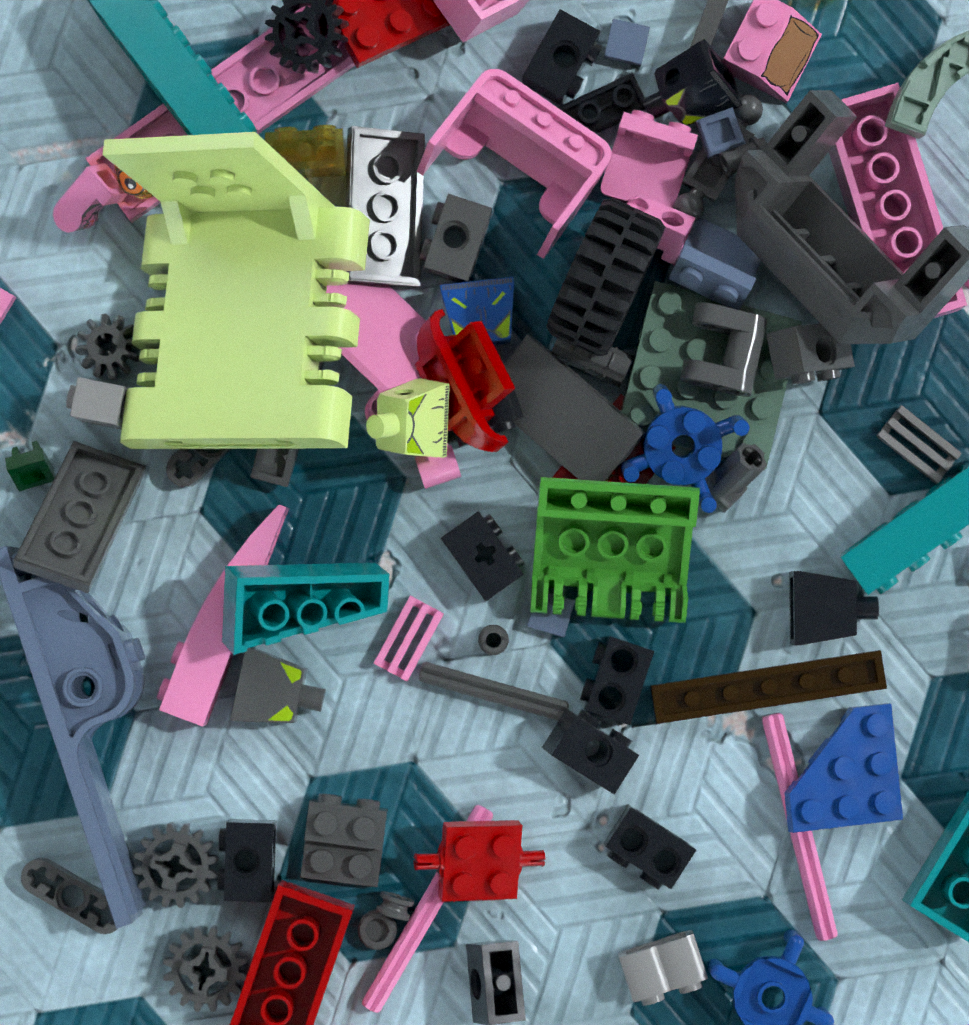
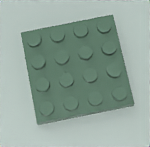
M654 281L651 286L620 411L646 432L651 421L660 413L653 396V388L657 384H663L671 392L675 406H687L698 409L707 414L715 423L733 415H740L747 421L750 429L746 435L739 436L733 432L722 437V460H726L742 443L747 445L755 444L765 453L764 459L768 465L788 379L775 380L766 334L802 325V321L742 305L741 311L760 315L767 319L751 396H736L690 385L680 381L683 361L685 359H694L722 366L729 336L694 326L692 319L696 303L724 305L697 292ZM680 435L673 440L672 446L691 451L693 449V439L687 435Z

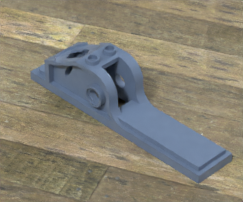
M4 546L0 548V580L117 929L132 924L143 914L141 909L147 904L142 889L138 887L139 880L137 874H133V869L135 868L92 738L103 724L129 713L141 699L145 678L140 661L145 660L144 650L139 638L133 639L131 632L114 614L110 616L89 593L42 577L31 579V575L34 574L13 567L14 558L19 548ZM79 613L87 615L88 622H80ZM87 676L95 684L92 696H89L83 687Z

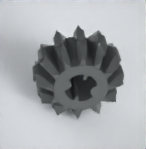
M101 314V326L98 327L92 319H89L86 324L92 332L89 335L82 331L78 332L77 337L87 343L86 345L76 347L75 352L78 355H88L82 360L81 366L84 369L94 366L93 376L101 378L107 369L109 379L115 380L118 375L117 367L125 374L131 373V368L125 363L128 358L134 362H139V355L131 352V349L137 347L132 344V339H129L133 336L134 325L131 324L123 328L125 319L120 315L114 319L111 325L109 316ZM109 338H113L112 342L117 345V349L114 353L108 351L109 356H105L106 351L101 348V344L104 340L109 343Z

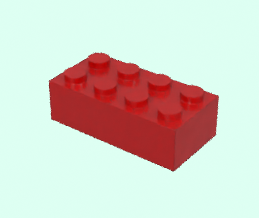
M281 880L275 892L230 1025H314L355 905Z

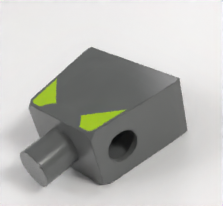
M247 648L243 657L230 720L295 723L299 707L321 712L326 689L304 685L307 668L257 648Z

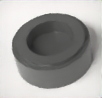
M376 909L364 914L359 922L358 936L361 942L370 949H384L396 937L397 924L395 919L377 912Z

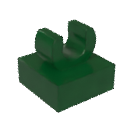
M37 441L32 442V451L21 454L18 447H13L11 451L12 457L5 458L7 472L19 492L53 482L55 478L54 468Z

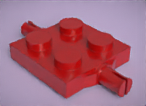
M519 820L443 822L442 841L437 853H415L413 864L415 870L437 869L439 875L438 897L442 902L517 899L518 880L522 867H543L546 857L544 850H522L523 825Z

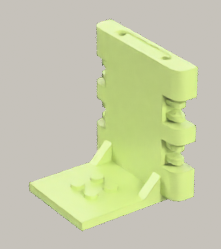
M256 132L104 140L103 156L161 202L163 214H152L147 217L141 269L150 275L148 287L155 290H166L165 297L149 298L146 300L145 310L147 311L135 314L132 344L141 350L139 361L150 365L157 364V371L137 374L136 385L143 387H133L126 390L120 443L130 449L347 448L353 396L344 389L329 386L338 384L339 373L332 370L318 369L319 362L340 360L342 352L340 347L358 346L360 318L352 311L344 309L347 296L339 293H326L327 286L347 284L349 272L346 271L365 270L370 220L359 210L348 207H335Z

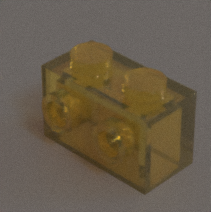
M334 125L314 126L313 130L298 131L295 127H280L274 129L275 132H265V141L304 178L346 176V143L343 128L336 129Z

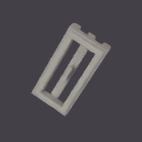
M902 405L898 407L876 435L877 438L935 484L940 482L943 475L962 454ZM902 418L945 452L948 457L946 459L941 457L901 425L898 420ZM890 430H895L940 467L934 471L889 435Z

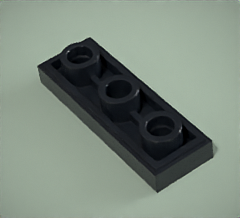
M633 73L557 107L595 134L619 124L624 112L631 114L633 110L646 111L643 104L645 97ZM586 109H591L595 112L596 116L593 119H586L583 117L582 112Z

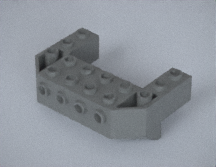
M810 90L762 150H747L742 156L735 177L737 235L839 344H891L916 339L969 279V229L965 225L944 227L908 270L903 273L809 176L857 118L832 90Z

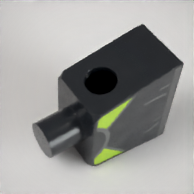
M705 39L657 68L654 75L659 91L643 99L647 113L653 115L654 119L671 111L680 123L687 126L694 124L696 120L743 105L734 75Z

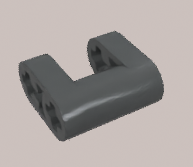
M696 303L692 324L702 329L729 335L722 366L700 360L685 359L682 365L680 381L731 395L751 396L767 319L760 315L716 304Z

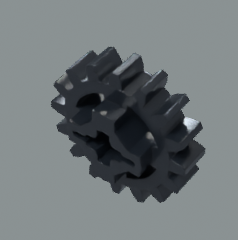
M282 0L284 5L281 8L272 5L271 10L276 14L274 20H265V24L273 28L272 33L264 36L265 41L275 43V46L269 53L277 58L281 57L279 62L281 66L288 69L292 67L294 72L303 74L306 69L310 73L318 74L319 64L331 68L332 63L329 57L331 55L341 57L343 53L337 46L339 42L346 43L349 39L341 35V29L349 26L348 21L338 18L344 11L343 7L337 4L332 5L334 0ZM305 7L303 12L295 13L300 8ZM299 23L305 25L315 39L308 37L304 29L299 26ZM319 49L314 54L307 56L311 50Z

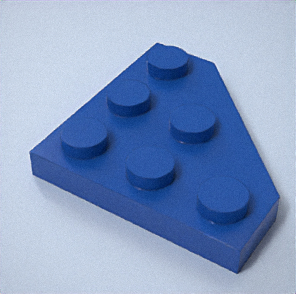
M891 703L848 708L840 719L841 723L832 735L826 738L808 761L809 765L797 781H793L784 792L788 832L796 833L903 820Z

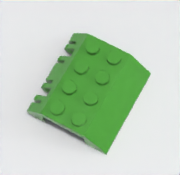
M541 477L536 518L530 613L547 614L548 588H554L552 614L561 615L564 609L563 586L578 587L575 601L577 616H586L587 591H592L591 617L624 619L626 593H629L630 619L639 620L642 611L641 591L655 592L652 610L654 621L663 622L665 596H669L668 622L686 623L688 607L687 579L693 527H696L700 488Z

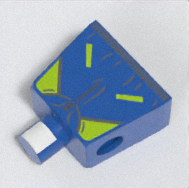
M513 277L440 285L442 300L453 335H457L470 322L482 321L495 348L496 345L509 344L511 342Z

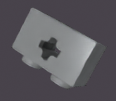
M78 377L76 386L71 385L69 388L66 407L71 409L70 416L82 422L121 429L125 395L128 388Z

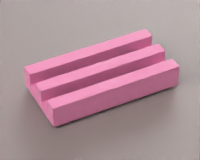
M410 595L373 664L408 682L444 613ZM413 606L420 610L395 657L389 663L385 661V658ZM428 613L433 616V619L404 671L398 668Z

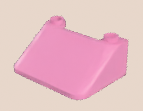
M348 282L345 285L327 286L326 293H339L347 296L344 309L352 311L360 318L358 346L340 347V349H342L341 355L378 389L365 406V417L368 420L370 416L377 415V398L381 392L421 378L414 364L419 360L417 336L420 327L426 320L388 285Z

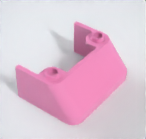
M489 69L479 76L428 141L417 172L423 176L443 149L454 157L463 160L476 157L484 146L491 149L547 188L540 199L539 210L544 219L553 226L537 254L544 259L571 223L611 160L612 152L604 139L510 74L500 69Z

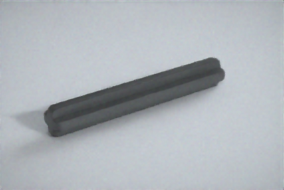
M429 662L422 664L419 673V681L422 683L559 721L566 708H569V703L564 700Z

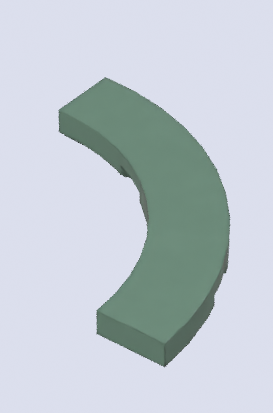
M969 30L946 41L931 51L915 66L894 98L885 127L918 139L926 135L930 119L945 92L955 82L969 74Z

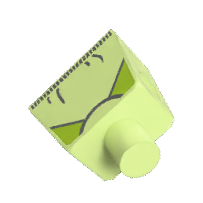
M418 378L381 392L377 398V415L370 416L366 423L367 432L372 438L376 439L377 448L404 455L447 457L450 384Z

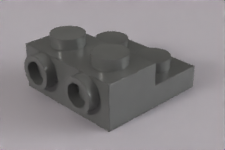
M319 793L318 800L311 799L309 801L300 877L378 887L388 809L380 808L381 801L358 798L356 805L341 803L342 796Z

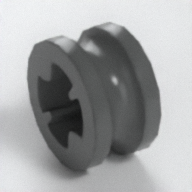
M381 891L380 897H382L383 902L377 905L376 911L392 918L408 921L410 915L407 913V909L413 907L414 901L396 893Z

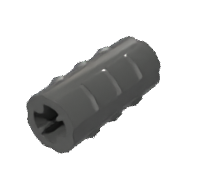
M557 338L551 351L567 366L570 365L583 371L584 374L588 373L601 379V382L606 381L619 388L634 357L619 350L617 347H611L609 353L605 356H596Z

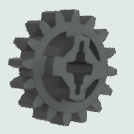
M170 822L167 824V833H163L159 827H156L152 830L155 840L144 837L140 841L143 847L146 848V851H137L134 854V858L142 861V865L133 869V874H143L144 880L139 883L138 887L139 889L150 887L152 890L148 897L150 901L160 895L163 897V907H167L172 899H176L178 908H183L186 897H189L194 903L200 900L198 889L206 893L210 891L212 887L206 879L218 876V872L211 869L210 864L217 862L219 856L209 855L208 850L214 845V842L203 843L200 840L204 833L202 829L193 835L189 833L190 823H185L181 830L177 831L174 822ZM175 839L171 850L167 852L155 851L160 843ZM190 844L198 851L201 861L193 858L189 851ZM176 855L180 857V864L185 866L177 874L172 872L173 866L166 862L171 861ZM152 869L158 870L163 879L162 885L155 879ZM185 878L198 879L191 887L178 890L181 880Z
M201 925L196 926L194 937H191L190 934L184 931L180 935L183 945L181 946L173 942L169 949L175 956L166 957L163 961L164 965L172 967V971L167 972L163 976L165 981H174L175 985L171 988L169 994L174 995L180 992L183 995L180 1001L181 1006L186 1005L189 1000L194 1001L195 1012H199L204 1003H208L211 1012L216 1011L218 1000H221L224 1005L228 1006L232 1002L229 992L239 995L242 987L237 983V980H245L247 972L240 970V966L248 962V957H238L237 954L243 944L238 942L231 945L228 942L232 934L230 931L226 932L222 937L217 936V926L214 925L208 934H204ZM203 943L201 952L197 955L183 956L190 947ZM219 947L227 954L230 963L223 961L218 953ZM209 953V968L215 971H212L203 983V970L197 968V966L201 965ZM182 974L189 977L194 985L193 990L185 983ZM217 981H228V984L223 989L209 994L212 984Z

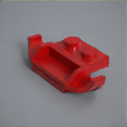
M443 309L437 310L420 327L417 336L419 360L414 365L422 379L450 384L448 431L453 430L463 442L474 448L487 452H498L508 443L505 435H499L494 432L487 422L495 416L492 408L511 393L515 386L482 321L470 322L457 335L444 336L440 327V320L445 316Z

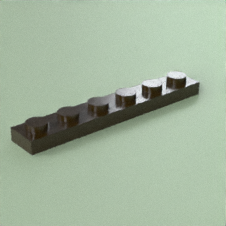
M881 650L654 684L650 685L655 721L656 724L882 690L887 689Z

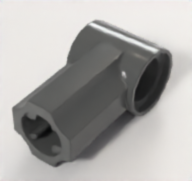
M742 443L705 478L711 495L717 503V507L723 513L747 490V486L767 466L764 459L765 453L755 444L747 445Z

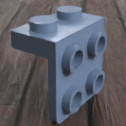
M700 218L694 222L692 230L668 279L728 308L740 310L755 283L756 278L754 276L761 260L738 235Z

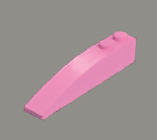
M278 505L249 536L227 566L268 565L289 508ZM225 569L204 601L186 637L185 643L180 641L177 643L171 658V663L176 665L171 679L164 678L157 695V700L162 701L159 708L160 711L202 727L208 724L233 658V654L222 643Z

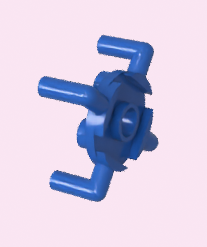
M657 384L653 388V396L660 413L654 417L646 431L643 442L644 453L624 461L621 465V472L626 481L635 482L639 478L640 471L651 468L659 478L669 484L691 485V487L700 488L699 505L704 512L711 513L716 509L717 503L711 495L705 478L713 472L721 461L722 437L733 432L739 436H744L749 432V424L740 415H733L715 423L707 414L698 409L687 406H675L672 394L663 384ZM680 435H687L693 439V449L684 456L676 455L672 451V442Z
M790 929L784 933L783 938L787 945L781 957H756L740 973L723 966L718 959H712L707 964V969L715 980L733 987L732 999L734 1009L744 1025H803L805 1021L815 1025H834V1018L826 1008L812 1006L813 997L809 981L802 970L796 965L804 946V940L795 930ZM770 986H777L783 991L782 1002L776 1007H767L762 1003V993Z

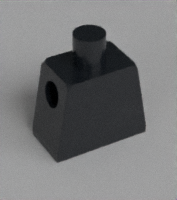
M802 571L789 572L790 645H805L856 636L857 620L878 619V597L857 596L855 580Z

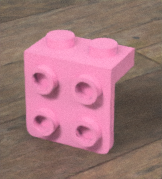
M633 110L631 114L624 112L611 151V160L605 170L601 183V193L604 196L626 203L633 197L641 196L673 208L698 135L690 133L691 128L682 123L669 122V125L655 122L653 115L643 111Z

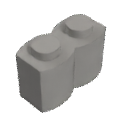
M692 930L680 932L618 953L633 1002L642 1001L643 1006L664 1000V993L671 990L679 989L680 994L698 990L702 987L701 981L708 979Z

